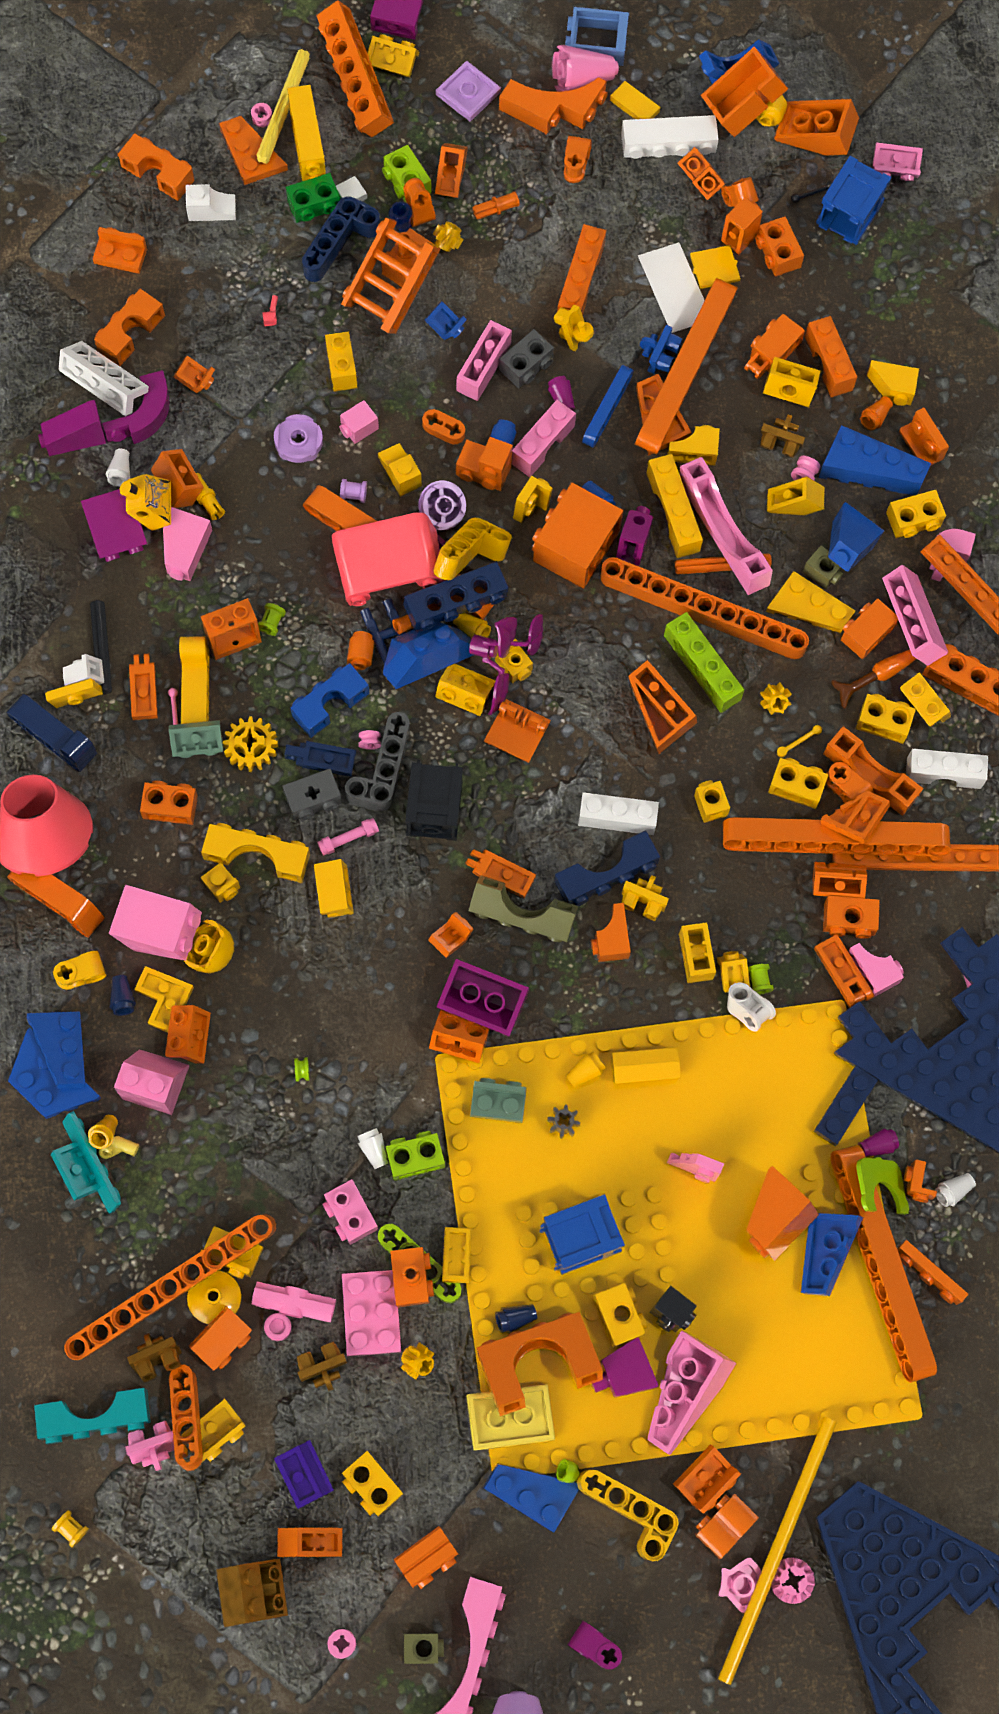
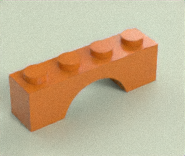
M583 225L558 303L557 312L561 307L570 310L573 305L580 307L583 315L591 281L605 246L606 230Z
M844 726L827 744L823 753L834 763L844 762L860 777L871 784L874 794L890 800V807L902 816L917 800L924 789L906 774L890 771L879 764L868 753L863 741Z

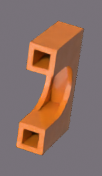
M580 1312L562 1314L554 1321L548 1323L539 1322L531 1329L514 1331L505 1338L497 1341L488 1340L480 1347H477L478 1359L499 1416L526 1408L524 1394L515 1370L519 1360L532 1350L544 1348L559 1353L566 1360L577 1389L603 1380L601 1364Z

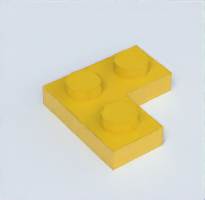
M145 966L134 990L137 993L157 1000L148 1025L168 1033L171 1007L186 1005L194 987L189 983Z

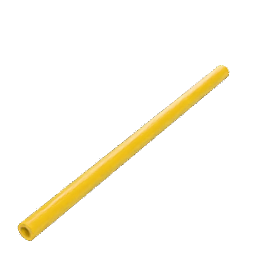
M824 1417L718 1677V1680L731 1685L837 1424L836 1421Z

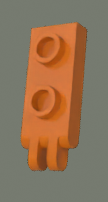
M147 653L144 654V663H140L139 654H135L134 664H129L132 719L158 718L155 662L150 663V656Z
M472 850L470 855L478 859V862L468 858L466 865L474 868L473 874L504 882L507 891L525 899L536 878V874L488 850H484L483 853Z

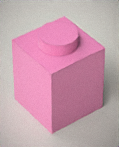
M365 400L340 415V430L346 438L350 437L354 444L379 429L378 417Z

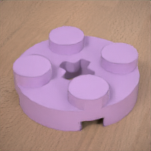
M301 414L291 415L286 418V421L281 424L279 423L274 431L275 448L283 460L294 463L313 461L322 448V430L309 416ZM297 434H301L304 441L296 443L292 441V438H296Z

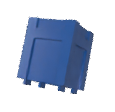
M849 156L822 199L823 208L816 224L825 231L830 229L843 236L844 241L857 245L884 203V192L890 183L891 177Z
M605 1194L544 1217L545 1222L542 1223L539 1230L540 1233L545 1232L557 1262L554 1271L560 1270L561 1275L621 1253V1248L625 1246Z

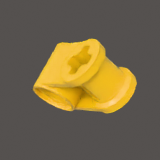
M98 951L86 952L78 957L60 962L53 970V976L57 985L64 990H71L85 984L95 983L107 976ZM68 971L69 979L65 980L63 973Z

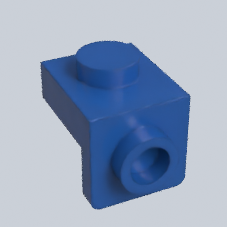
M441 301L424 320L446 340L451 336L456 338L464 330L462 325L467 319L464 316L458 318Z

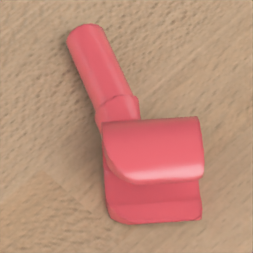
M276 295L272 296L270 311L262 312L264 327L277 324L276 305L278 296Z

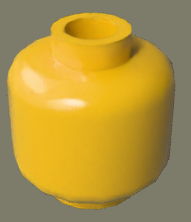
M783 95L775 102L771 103L769 101L767 103L768 108L756 118L761 125L769 127L781 123L787 108V102Z

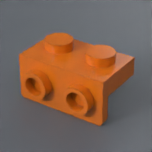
M710 1444L673 1485L694 1508L704 1514L717 1504L718 1498L726 1490L731 1489L735 1485L741 1473Z

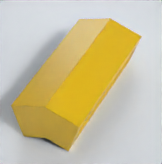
M677 1047L612 1053L613 1079L615 1083L681 1078Z

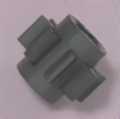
M566 1104L564 1109L560 1111L554 1107L555 1117H548L547 1119L549 1123H553L550 1133L557 1131L560 1133V1139L566 1133L573 1137L575 1133L572 1127L580 1126V1122L574 1120L578 1111L576 1110L571 1113ZM559 1117L569 1119L567 1127L564 1124L558 1125Z

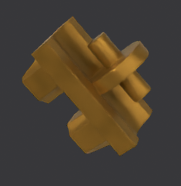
M788 414L785 421L779 418L775 420L774 425L783 429L763 424L761 447L773 451L775 442L778 439L785 442L782 454L794 458L799 447L803 446L805 437L788 432V430L797 432L799 425L790 423L792 415Z
M147 1333L144 1335L146 1343L137 1347L138 1353L127 1357L130 1366L146 1383L155 1379L157 1375L154 1366L163 1363L167 1371L180 1367L179 1355L182 1352L173 1336L166 1340L163 1339V1336L152 1339L151 1335Z
M334 1342L321 1347L325 1361L315 1364L311 1352L297 1356L300 1369L297 1373L302 1382L322 1374V1377L313 1380L315 1388L326 1384L328 1391L334 1389L331 1382L341 1378L338 1370L330 1374L327 1371L347 1363L344 1353H340Z

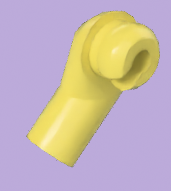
M115 1136L111 1146L99 1149L98 1153L103 1159H109L121 1152L135 1156L139 1149V1144L123 1137Z

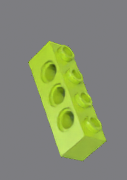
M686 612L666 624L664 637L719 712L722 713L741 701L744 688L689 614Z

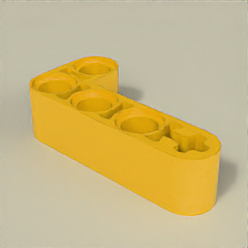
M476 517L471 518L441 547L433 572L443 580H452L478 553L491 560L502 561L506 556L512 536L506 530L488 521Z
M206 636L180 637L179 651L182 662L181 724L208 722L209 647Z
M597 1470L582 1471L577 1479L578 1489L590 1498L645 1527L637 1543L638 1554L643 1559L649 1561L662 1559L678 1528L679 1523L676 1514ZM595 1476L593 1481L604 1486L602 1490L595 1487L587 1489L588 1483L585 1482L586 1478ZM613 1488H618L621 1492V1500L616 1504H613L609 1499V1493ZM638 1501H642L646 1508L645 1513L641 1517H637L633 1511L634 1505ZM663 1514L667 1515L670 1520L669 1527L665 1530H661L658 1526V1519ZM650 1540H654L657 1544V1552L652 1556H649L645 1551V1546Z

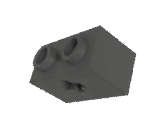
M331 769L282 786L294 821L297 819H310L314 816V813L322 810L329 812L336 809L339 804H342L341 795ZM314 794L317 799L312 800L309 795Z

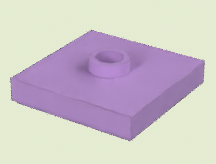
M468 61L461 65L436 89V95L469 122L501 93L500 86Z

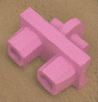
M166 1421L153 1426L155 1437L145 1439L142 1430L128 1434L129 1446L125 1448L132 1464L142 1462L143 1467L153 1464L156 1471L162 1470L161 1461L169 1459V1452L174 1451L173 1430L171 1431Z

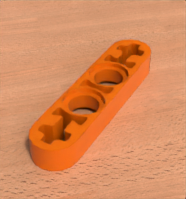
M181 1365L172 1370L169 1375L174 1453L176 1462L184 1470L193 1471L203 1461L197 1377L189 1366ZM184 1373L188 1376L184 1378V1387L187 1390H183L182 1384L178 1381L182 1379V1374ZM184 1398H190V1407L184 1411L179 1410L180 1401ZM186 1424H193L192 1433L187 1437H182L180 1434L182 1427ZM184 1444H189V1450L194 1454L190 1457L189 1462L184 1459L188 1456V1448Z

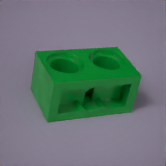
M330 173L286 187L287 201L296 223L310 221L314 217L323 214H331L340 201L339 193Z

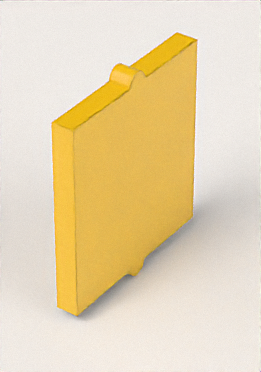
M730 245L690 253L694 267L693 274L697 276L700 289L712 287L716 278L727 283L740 281L737 269L738 261L734 259Z

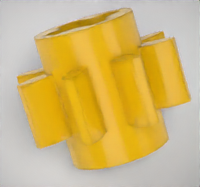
M448 221L445 225L438 224L433 233L436 236L435 244L447 252H450L451 249H459L464 240L460 237L462 230Z
M780 682L777 685L768 684L764 692H760L764 698L760 704L771 715L774 712H781L783 714L784 710L791 705L787 698L792 694L788 688L784 689Z
M418 1343L417 1347L409 1346L402 1353L401 1360L403 1365L401 1369L414 1379H417L419 1375L426 1376L434 1367V1360L432 1359L434 1353L422 1343Z

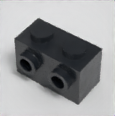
M670 1286L650 1313L658 1319L656 1323L667 1332L673 1330L676 1333L680 1328L685 1330L697 1316L693 1312L697 1305Z

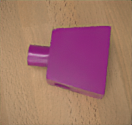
M638 506L636 511H629L620 536L616 558L636 566H640L653 520L647 507ZM629 542L635 543V544H637V545H636V546H632V545H630Z
M639 1337L602 1359L600 1364L603 1370V1380L591 1384L595 1393L610 1387L614 1398L651 1390L659 1386Z

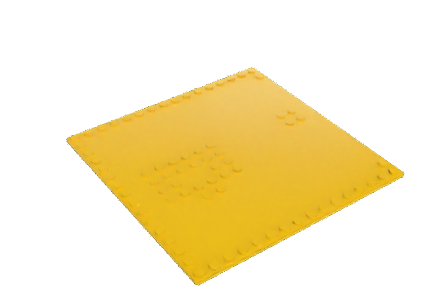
M843 1000L775 1008L776 1016L773 1019H767L756 1032L748 1029L744 1023L731 1014L484 1048L479 1063L446 1053L438 1054L435 1057L458 1228H472L469 1283H466L481 1393L490 1392L478 1359L477 1347H480L488 1340L497 1341L507 1337V1332H500L495 1318V1312L501 1311V1307L534 1305L537 1320L515 1331L531 1329L539 1322L548 1323L554 1321L565 1313L573 1314L580 1312L600 1362L627 1343L613 1348L593 1296L623 1283L626 1284L627 1288L632 1287L637 1302L634 1303L637 1314L642 1313L646 1321L645 1335L639 1337L659 1385L651 1390L614 1398L610 1387L595 1393L591 1384L577 1389L568 1364L559 1353L544 1348L526 1353L519 1360L515 1373L521 1387L548 1384L555 1440L489 1449L491 1471H493L496 1464H501L545 1475L556 1473L557 1467L563 1459L573 1461L578 1465L579 1469L702 1452L710 1444L716 1449L811 1436L817 1435L824 1417L837 1422L833 1432L919 1420L922 1417L916 1381L910 1383L903 1377L856 1236L831 1295L819 1296L801 1293L808 1227L775 1261L769 1255L763 1258L753 1248L754 1246L749 1242L751 1236L746 1231L766 1174L771 1166L778 1170L812 1202L817 1213L848 1215L832 1168L830 1156L833 1151L855 1146L870 1137L864 1103L836 1146L813 1132L854 1066L834 1054L836 1050L852 1039V1036L837 1018L847 1011ZM677 1047L681 1078L625 1083L614 1082L612 1053ZM594 1051L606 1068L601 1071V1075L575 1088L566 1077V1074L586 1053L589 1055ZM480 1078H490L496 1080V1084L506 1085L507 1081L522 1083L521 1087L527 1088L523 1123L470 1117L474 1081H480ZM566 1104L571 1113L576 1110L578 1111L574 1120L579 1121L580 1126L572 1127L575 1133L573 1137L566 1133L560 1139V1133L557 1131L550 1133L553 1123H549L547 1119L548 1117H555L554 1107L560 1111L564 1109ZM559 1117L558 1125L564 1124L567 1127L569 1119ZM671 1153L681 1156V1153L701 1154L724 1163L715 1182L710 1180L709 1183H705L695 1179V1174L667 1164ZM878 1183L876 1185V1188L883 1206L880 1186ZM605 1194L625 1244L621 1248L622 1252L561 1275L560 1270L554 1271L557 1262L545 1232H539L540 1226L545 1222L544 1217ZM670 1286L697 1305L693 1311L697 1315L688 1328L685 1330L680 1328L676 1333L673 1330L667 1332L656 1323L658 1319L650 1313ZM617 1307L614 1311L615 1318L618 1321L625 1322L628 1320L629 1313L624 1307ZM682 1330L715 1348L736 1362V1365L721 1390L672 1454L668 1455L647 1439L654 1409L659 1403L662 1390L660 1389L661 1380L665 1378L668 1365L666 1364L667 1355Z

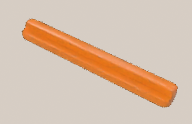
M769 553L763 554L771 567V555ZM724 556L676 560L674 564L676 574L733 571Z

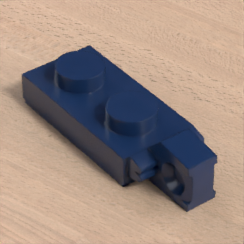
M306 741V743H300L299 747L286 744L284 756L285 759L296 761V765L302 768L317 771L331 769L333 774L351 777L356 750Z

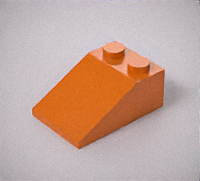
M852 99L787 101L785 114L781 123H779L774 138L777 142L822 155H847L859 116Z

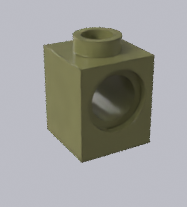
M820 546L806 562L803 573L826 590L831 583L836 585L844 573L841 572L842 568L828 558L829 551ZM826 566V567H828L831 571H830V572H824L823 570H821L820 567Z
M438 1633L404 1634V1664L438 1663V1657H444V1639H438ZM421 1640H427L432 1645V1652L426 1657H422L416 1652V1644Z

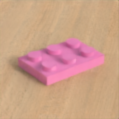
M392 1270L342 1274L347 1357L401 1353L399 1311L396 1306Z

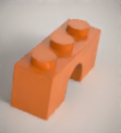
M134 133L118 153L121 167L139 178L149 169L161 170L156 177L159 190L177 201L186 192V185H192L194 182L193 170L188 162L178 160L168 150L160 149L153 145L146 137L142 138Z
M142 289L130 295L126 305L120 311L113 314L105 328H101L97 332L94 339L97 351L120 367L135 350L132 338L126 334L127 331L133 327H142L151 332L165 317L163 304Z
M828 316L809 322L805 339L812 356L819 355L823 365L822 379L830 397L853 391L857 375L832 317Z

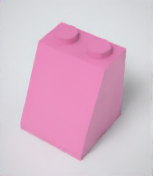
M125 885L109 934L133 951L186 961L188 953L192 949L196 929L201 922L202 912L190 903Z
M139 1049L122 1063L114 1088L122 1100L172 1115L189 1065Z

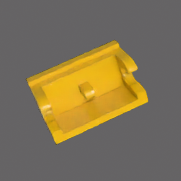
M341 859L314 864L320 914L327 915L329 918L354 914L347 865Z

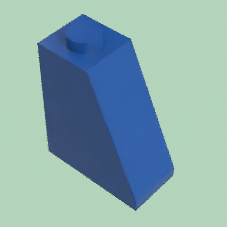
M845 502L832 522L828 558L848 572L875 547L884 530Z

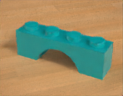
M145 1388L116 1392L111 1407L101 1416L92 1419H82L75 1416L63 1401L34 1405L37 1438L45 1440L46 1444L62 1442V1437L72 1435L73 1440L89 1438L90 1432L100 1431L101 1435L117 1433V1428L127 1426L128 1431L145 1429L144 1424L151 1423L148 1392Z

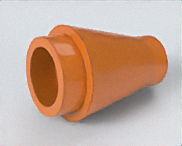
M882 396L877 402L863 410L860 417L861 424L868 430L880 428L893 406L891 399Z

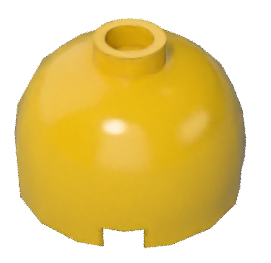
M204 920L205 924L196 929L192 949L188 953L187 960L184 962L196 971L215 973L221 971L231 960L234 953V941L231 933L221 924L214 920Z

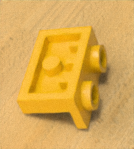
M380 34L379 38L372 36L368 50L372 66L410 78L415 58L419 56V51L414 48L415 44L407 41H402L401 44L392 42V37Z
M533 476L529 478L516 499L513 519L522 523L526 516L530 517L536 506L545 511L548 509L553 488L547 481Z
M453 664L448 666L441 676L435 697L481 716L485 703L494 689L495 680L460 665Z
M920 672L900 687V690L928 726H933L939 720L945 722L951 717L950 710Z
M214 1226L204 1249L229 1232ZM236 1235L233 1239V1244L236 1248L243 1249L246 1240ZM255 1246L225 1266L229 1268L228 1274L243 1279L244 1275L251 1278L263 1251V1246ZM214 1249L211 1252L210 1258L213 1263L220 1264L223 1255L219 1250Z

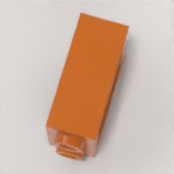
M248 598L201 616L206 639L215 660L262 643L258 621ZM238 641L239 643L238 645H233V642Z

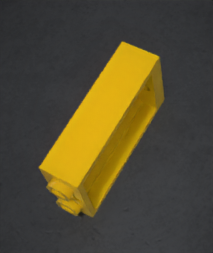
M311 85L287 88L290 118L302 181L326 174Z

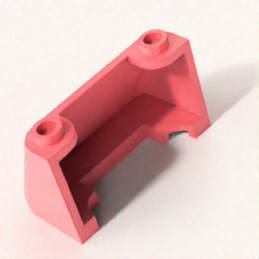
M411 513L340 530L332 534V543L346 601L350 606L365 605L371 598V592L414 582L425 589L444 582L443 579L437 577L433 572L440 552L438 535L431 520L424 513Z

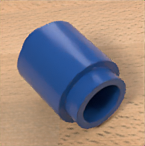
M498 420L497 424L493 426L490 437L513 445L516 436V426L508 420Z

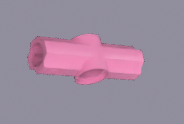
M262 1282L256 1283L252 1298V1305L256 1307L276 1310L290 1317H307L331 1323L336 1299L310 1294L309 1291L291 1286H285L284 1288Z

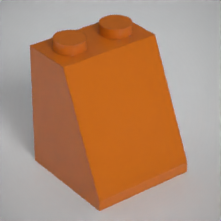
M773 1166L768 1169L746 1231L751 1236L749 1242L754 1246L753 1248L763 1258L769 1255L775 1261L819 1214L812 1202Z

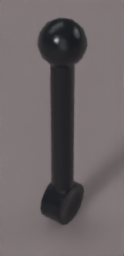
M829 181L826 186L799 195L793 194L791 201L797 203L802 198L826 191L830 188L833 181Z

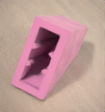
M171 507V525L163 527L165 567L170 577L180 581L183 579L191 581L211 535V522L208 519Z

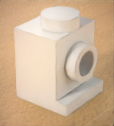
M83 654L81 655L82 659L75 660L73 664L63 667L65 686L90 678L99 685L104 683L102 660Z

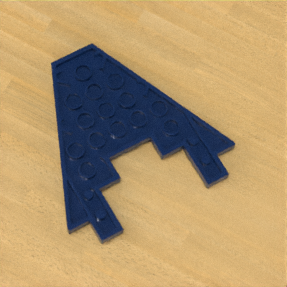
M962 927L940 944L971 983V986L951 1000L967 1020L965 1023L929 1049L926 1048L913 1029H910L891 1043L859 1001L837 1017L853 1039L836 1050L834 1054L852 1066H858L882 1084L999 1153V936L996 934L978 948Z
M857 1481L816 1516V1520L876 1713L942 1714L907 1671L928 1653L909 1629L948 1594L953 1597L967 1615H970L988 1598L999 1610V1556Z

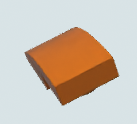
M696 146L677 163L707 200L725 185V182Z

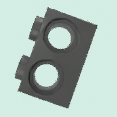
M533 329L499 358V371L519 389L524 384L531 383L541 369L545 370L552 364L554 347ZM538 351V352H540V353H542V354H540V355H535V354H533L532 352ZM516 366H522V367H524V369L518 370V369H515L514 367H516Z

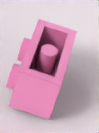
M352 1179L324 1194L326 1202L322 1205L329 1218L335 1216L339 1224L335 1229L342 1241L347 1239L351 1245L378 1230L376 1222Z

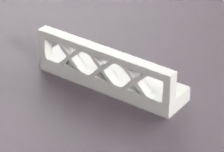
M83 341L60 350L59 371L124 416L133 412L134 398L148 393L149 386ZM82 351L87 355L77 354V352ZM92 363L101 364L103 366L93 365ZM126 386L135 387V389L130 390Z

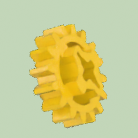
M249 716L248 722H244L240 718V725L236 726L232 723L230 725L232 732L225 731L224 733L228 739L223 741V747L227 748L224 751L225 756L231 757V765L238 762L239 770H242L244 766H248L249 772H252L253 766H257L259 770H262V763L265 762L270 765L269 756L276 757L277 755L273 749L278 747V741L274 740L277 738L276 732L271 731V724L269 723L263 726L262 718H259L257 722H253L252 716ZM256 731L261 732L264 736H259ZM252 736V740L254 743H252L251 751L249 752V748L247 746L249 745L250 738ZM237 753H243L245 755V758L241 757Z

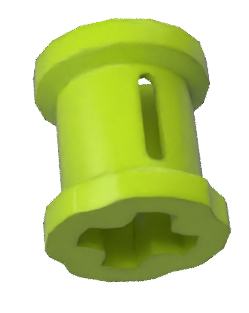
M266 603L261 622H258L259 630L265 634L275 636L278 633L277 627L281 617L285 616L286 611L278 605Z
M757 964L748 967L752 989L759 995L774 990L773 985H770L768 976L769 964Z

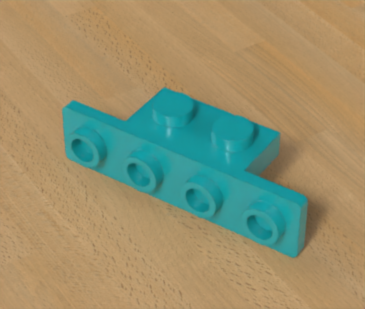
M74 1111L70 1112L62 1123L72 1143L54 1150L50 1155L74 1201L98 1192L108 1213L111 1214L121 1205L119 1191L112 1186L108 1178L106 1166L101 1164L96 1155V1148L90 1144L82 1120L77 1118Z

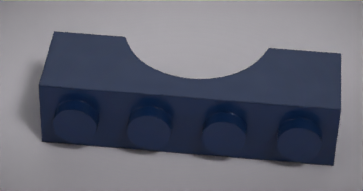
M645 830L623 841L622 858L611 870L592 872L577 863L556 873L554 882L565 902L581 906L589 901V897L598 894V896L604 895L612 889V886L618 883L624 885L626 881H632L635 878L634 875L640 872L647 874L657 868L660 855Z

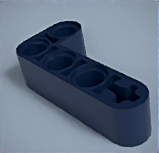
M347 196L342 198L302 258L305 279L310 282L320 281L353 231L367 238L375 237L377 235L376 229L380 223L378 210L354 197Z
M22 694L6 712L16 724L78 772H81L97 755L93 743L78 730L75 732L70 730L25 694Z

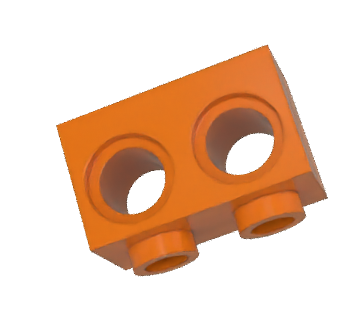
M786 216L759 225L755 240L758 248L762 249L765 254V263L768 269H772L774 275L778 276L801 268L804 254Z
M163 781L144 783L140 807L142 818L193 825L198 799L196 789L188 784L171 786ZM153 797H163V800L160 803H151V799ZM180 799L188 800L187 805L184 807H178L176 803Z
M440 1010L432 1032L429 1049L479 1063L490 1029Z

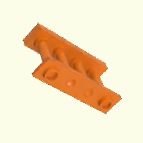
M385 218L384 221L379 223L376 229L377 235L352 284L344 290L342 296L344 299L341 304L345 307H353L357 303L382 319V330L387 333L396 334L441 248L429 242H425L421 246L394 230L397 221ZM389 238L416 254L417 260L413 267L409 268L382 251ZM377 260L404 276L405 282L402 288L397 289L371 273ZM366 281L393 297L394 303L391 309L385 310L360 294Z

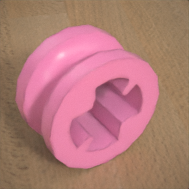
M258 103L252 107L251 116L253 124L261 128L269 125L272 110L268 104ZM260 113H265L263 118H259L258 115L260 116Z
M367 730L359 733V738L361 739L359 742L360 748L373 750L381 747V742L378 741L381 738L380 732Z

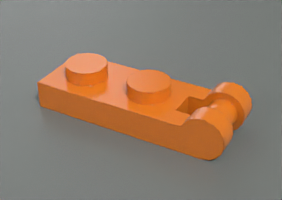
M837 934L814 947L815 952L841 992L848 1008H851L859 1001H868L874 997L871 988ZM856 984L859 991L853 994L849 987Z

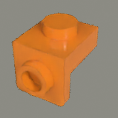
M187 355L173 378L197 394L202 389L207 390L214 381L212 374L215 369L213 367L206 369Z
M455 912L446 924L430 936L428 941L447 958L466 943L473 931V927L466 919Z
M915 1160L911 1163V1166L907 1165L904 1181L908 1182L906 1195L913 1196L912 1200L928 1203V1200H933L936 1197L937 1191L922 1188L926 1162Z

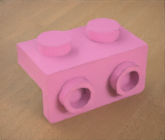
M876 143L872 169L882 174L885 173L890 177L891 175L900 176V180L914 181V178H918L921 173L920 164L923 148Z

